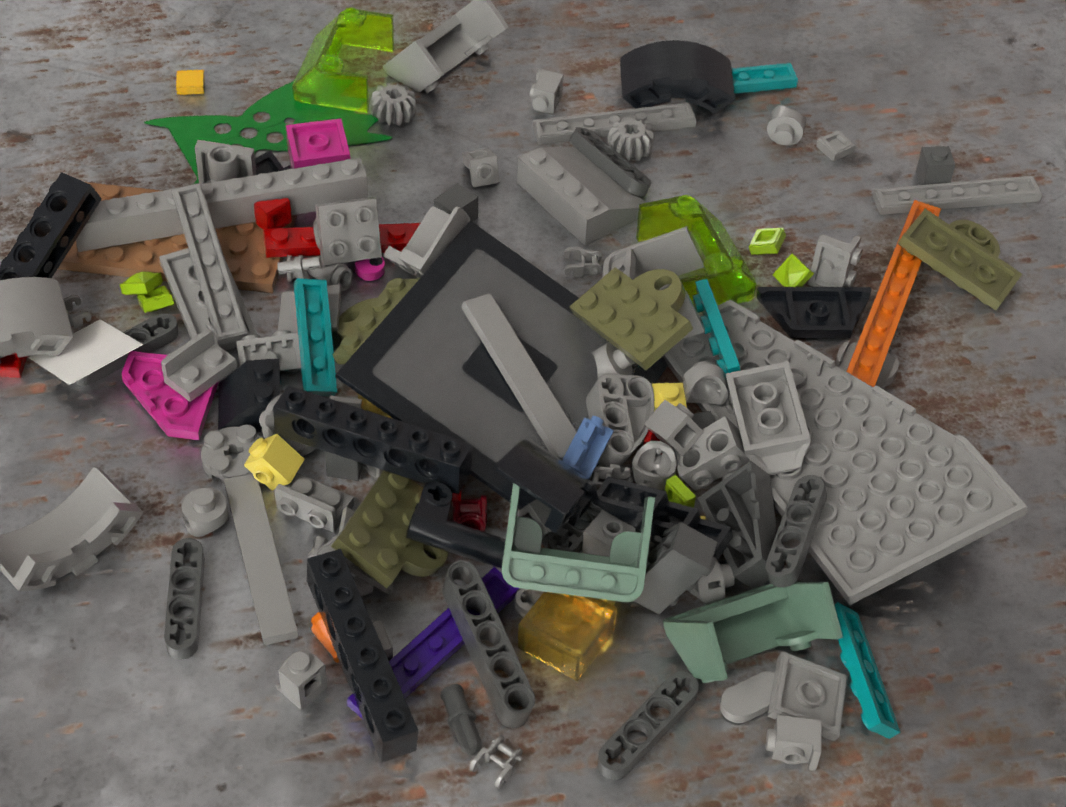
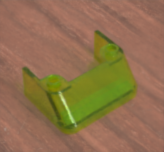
M347 8L340 12L315 36L292 85L293 97L301 103L368 113V75L344 72L343 60L337 56L342 45L393 52V15Z
M682 195L639 204L636 233L638 242L649 240L687 226L706 257L703 263L705 274L680 279L693 305L692 295L697 294L695 282L707 279L717 306L729 300L739 304L754 298L757 283L722 222L699 201L689 195Z

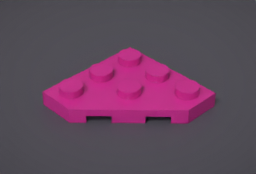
M137 351L129 352L121 373L123 382L168 437L200 440L219 381L189 402L164 382L161 361L167 355Z

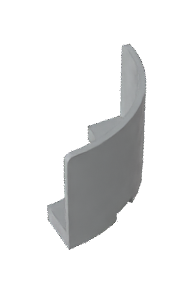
M433 206L428 210L402 252L389 246L383 256L397 267L420 278L471 219L458 206L453 209L451 214Z
M21 277L1 280L0 358L17 353L18 358L30 355L59 356L74 337L59 282L55 279L42 277Z
M93 467L79 487L54 510L23 528L0 535V571L18 591H31L56 585L55 579L70 572L77 576L98 562L96 556L112 542L117 546L132 530L144 512L100 468Z

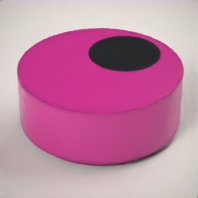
M383 257L355 261L356 274L359 278L367 281L381 278L385 273Z

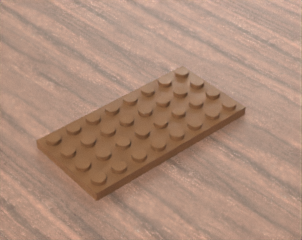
M86 182L102 198L101 201L163 191ZM292 215V222L282 228H293L297 215ZM256 222L216 228L224 258L238 290L273 293L279 276L277 264L278 262H283L284 257L266 258L263 230ZM184 234L78 252L75 241L58 269L121 277H131L139 272H161L163 281L167 282L160 265L159 256L187 249L188 246Z

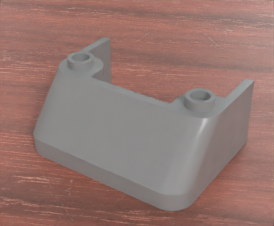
M473 0L424 37L415 40L382 67L388 76L418 92L425 90L426 93H429L440 85L437 79L474 52L477 56L490 48L488 42L509 26L491 0Z
M686 226L611 253L604 261L603 277L615 267L632 280L647 271L655 269L670 270L679 276L703 268L705 263ZM671 284L664 285L660 290L668 288ZM686 290L684 303L678 313L690 321L693 330L683 339L705 332V328Z

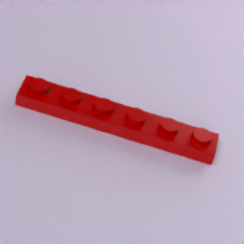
M420 223L379 224L381 253H385L389 246L402 252ZM313 227L263 229L266 258L287 257V255L292 257L298 255H320Z

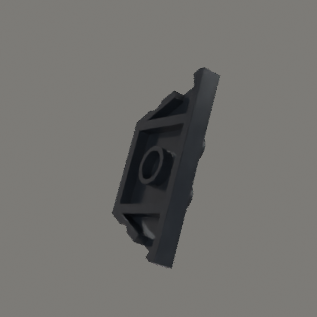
M758 287L756 297L790 338H851L870 299L872 290L871 287Z

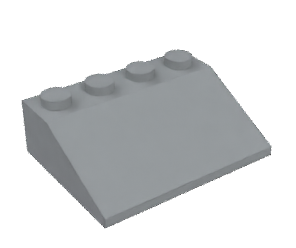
M538 147L518 157L517 183L585 246L652 213V208L639 196L631 194L576 147Z

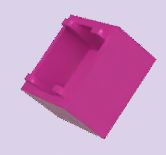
M341 118L286 125L287 146L292 169L350 159V151Z

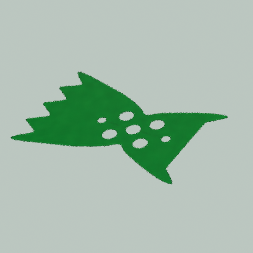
M338 61L326 64L272 91L251 105L239 117L225 115L179 116L151 119L144 122L148 125L169 129L197 176L194 184L199 183L195 145L198 140L229 145L240 144L243 147L253 148L255 153L261 149L288 151L286 125L290 124L284 122L286 118H293L295 121L292 124L341 118L348 146L374 143L393 138L388 135L367 132L378 121V118L373 117V115L354 113L368 97L341 94L355 80L354 78H333L328 76L337 66ZM258 112H266L270 115V119L266 122H257L253 119V116ZM220 123H227L231 126V131L226 134H219L214 131V127ZM245 128H254L258 132L255 137L249 139L243 138L240 135V132ZM272 132H279L284 136L283 140L278 143H271L267 141L266 137Z

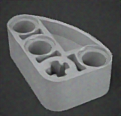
M603 374L598 378L586 396L589 420L592 416H597L604 421L603 426L614 430L598 461L602 467H610V464L622 466L640 445L649 430L644 423L654 413V391L651 383L642 376Z

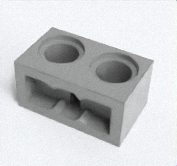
M726 416L703 428V434L684 456L674 451L676 467L680 478L695 491L709 486L713 481L729 472L736 471L740 466L751 461L745 456L738 428Z

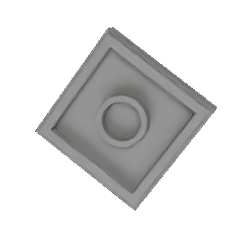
M782 651L777 658L767 717L776 720L777 715L822 720L821 737L835 741L840 736L848 675Z

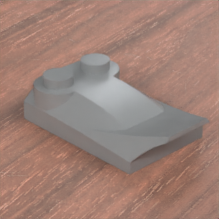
M789 361L726 373L730 402L733 406L745 456L770 475L799 470L802 467L803 458L811 440Z

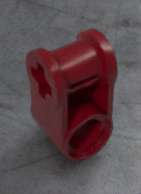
M481 495L480 498L461 499V501L453 500V521L486 532V495Z

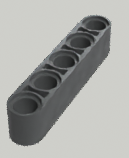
M455 561L447 570L442 588L443 596L499 721L506 727L520 728L527 722L534 707V692L477 568L469 561ZM454 580H462L467 585H459ZM467 610H476L480 615H472ZM480 640H489L494 646H486ZM494 671H503L509 678H501ZM509 702L520 704L523 710L513 709Z

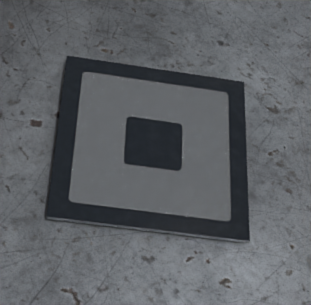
M470 221L342 366L335 377L395 420L472 444V467L470 474L511 503L513 482L496 471L497 463L516 444L526 438L531 439L547 451L548 449L462 310V304L466 300L491 293L576 432L584 417L589 419L586 396L598 380L596 361L591 352L608 343V341L576 317L569 306L579 297ZM663 357L647 370H644L635 363L632 365V375L642 376L651 384L656 383L668 364ZM521 489L518 509H522L537 499Z

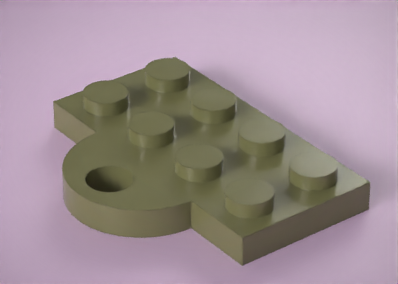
M927 209L923 210L897 243L906 249L908 253L915 255L933 270L940 272L958 287L965 289L983 304L990 306L994 310L998 309L1022 275L1021 272L998 258L1000 254L999 243L985 227L969 220H956L948 224Z
M615 267L569 306L576 317L644 370L650 368L693 330L690 321L678 313L685 300V288L678 275L666 269L647 271L632 280ZM671 284L668 288L660 290L664 285Z
M420 278L392 279L387 283L386 288L378 298L361 301L348 308L339 316V327L336 332L341 340V344L333 353L337 364H345Z
M384 470L331 545L335 550L341 548L344 557L385 588L392 584L401 569L414 576H430L438 571L448 557L447 551L406 538V532L414 509L420 501L423 487L412 479ZM424 550L428 551L434 559L428 557Z

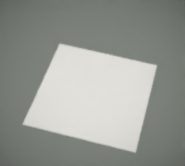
M100 319L73 333L74 337L59 356L32 355L28 358L68 385H71L143 344Z

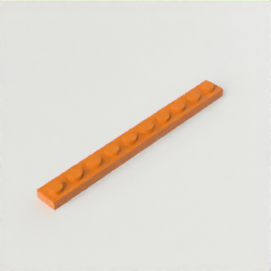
M914 200L898 242L924 209L939 217L941 208ZM898 244L895 247L846 371L872 387L876 385L922 262L921 259L908 253L906 249Z

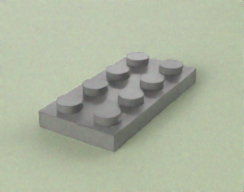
M189 249L159 256L160 265L190 338L200 334L207 328L213 331ZM227 265L248 335H258ZM236 341L218 345L225 351L237 347Z

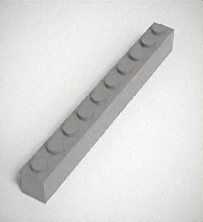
M361 158L201 184L215 229L256 222L254 203L259 201L288 198L290 200L292 216L315 212L316 204L368 198L367 174ZM172 190L142 193L100 201L76 239L78 252L184 234L173 200Z

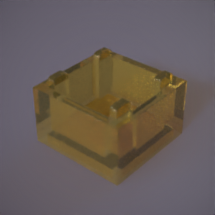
M544 591L519 623L518 649L578 681L614 633L617 608L602 599Z

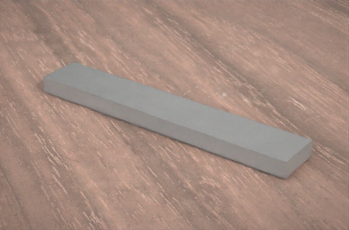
M688 102L533 120V130L538 145L569 142L576 127L586 128L600 138L608 137L613 123L621 122L622 118L632 120L634 117L636 121L644 120L645 125L652 126L653 132L696 127L697 119Z
M1033 176L880 188L874 189L872 197L879 214L888 215L909 213L914 200L945 210L1038 202L1041 200L1042 192Z
M198 183L171 189L217 344L222 345L242 340L243 337L248 336V332L202 185Z
M491 293L464 301L461 306L462 310L551 454L562 460L577 432Z
M252 473L224 479L263 644L266 646L299 638L259 481L254 478Z

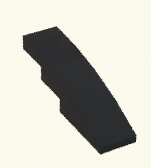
M608 476L592 497L593 504L640 530L645 498H655L650 535H658L663 538L665 537L663 536L664 530L682 522L717 542L713 555L717 560L733 537L730 526L701 519L699 509L668 501L667 492Z

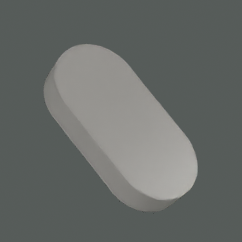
M770 671L760 672L727 688L723 692L720 701L722 715L731 722L745 723L768 712L775 673Z

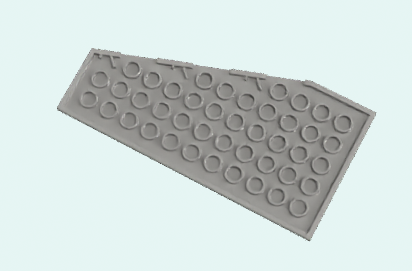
M729 300L718 305L738 359L740 370L789 361L811 443L803 458L802 467L799 470L770 475L773 503L783 517L797 480L807 475H815L823 479L827 499L808 551L849 605L1027 514V505L967 438L960 434L955 436L917 414L916 408L877 385L872 387L836 366L833 359L798 339L793 341L761 322L758 315L734 301ZM701 333L682 339L662 356L680 383H683V376L686 371L697 362L706 361L712 365H717L716 360L720 359L718 355L712 356L708 338H711L710 333ZM729 390L728 398L722 405L696 403L702 412L711 411L715 422L726 416L738 428L733 406L730 402ZM810 493L805 494L807 501H809ZM800 513L794 516L793 520L802 522L807 520L810 515Z

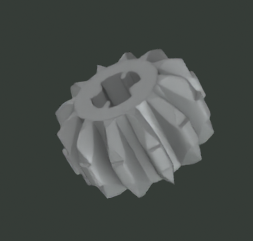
M387 83L386 87L378 86L377 91H374L371 96L372 115L378 118L379 123L387 122L388 126L391 124L400 126L402 122L409 123L410 119L415 115L417 105L415 92L409 91L408 86L401 87L399 83L396 85Z
M634 117L632 120L622 118L621 122H614L610 133H608L609 146L621 156L627 158L628 161L630 159L640 161L641 157H648L652 146H654L655 138L653 137L652 126L645 125L644 120L636 121Z

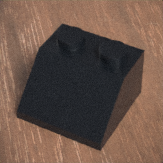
M279 358L247 360L219 383L218 430L227 427L251 425L256 429V433L262 432V427L259 423L261 413L266 410L268 404L276 396L282 394Z

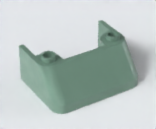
M513 483L502 563V575L509 585L522 589L619 602H631L641 595L644 588L655 498H645L641 533L625 531L618 534L611 543L610 557L541 548L542 530L540 525L531 518L517 516L521 488Z
M795 582L788 587H776L773 584H766L662 620L668 639L692 676L701 679L702 683L728 679L726 670H728L727 664L778 646H790L791 651H798L811 647V641L818 638H843L828 582Z

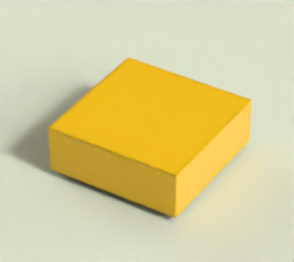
M204 69L178 70L176 74L177 95L204 94Z

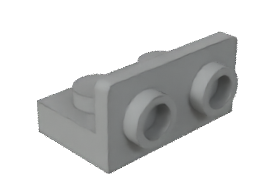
M821 234L817 241L811 267L814 275L808 280V285L813 287H852L857 276V271L853 269L859 263L863 249L859 248L861 237L855 235L849 244Z
M207 328L191 338L189 342L179 349L168 354L161 361L164 382L191 402L237 368V360L215 344L214 333Z
M281 330L273 333V336L260 337V335H248L243 337L242 340L236 341L240 366L247 360L279 358L281 374L301 371L298 332L291 333L290 330Z
M296 473L292 482L287 486L278 484L275 488L277 509H280L288 516H296L308 521L316 528H324L333 533L341 523L343 510L346 507L352 509L354 506L353 496L299 473Z

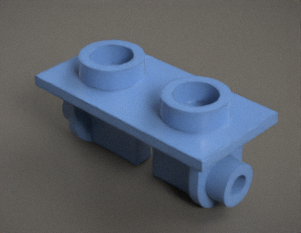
M592 416L590 420L584 417L562 459L564 463L590 479L614 430L603 426L604 421L597 416Z

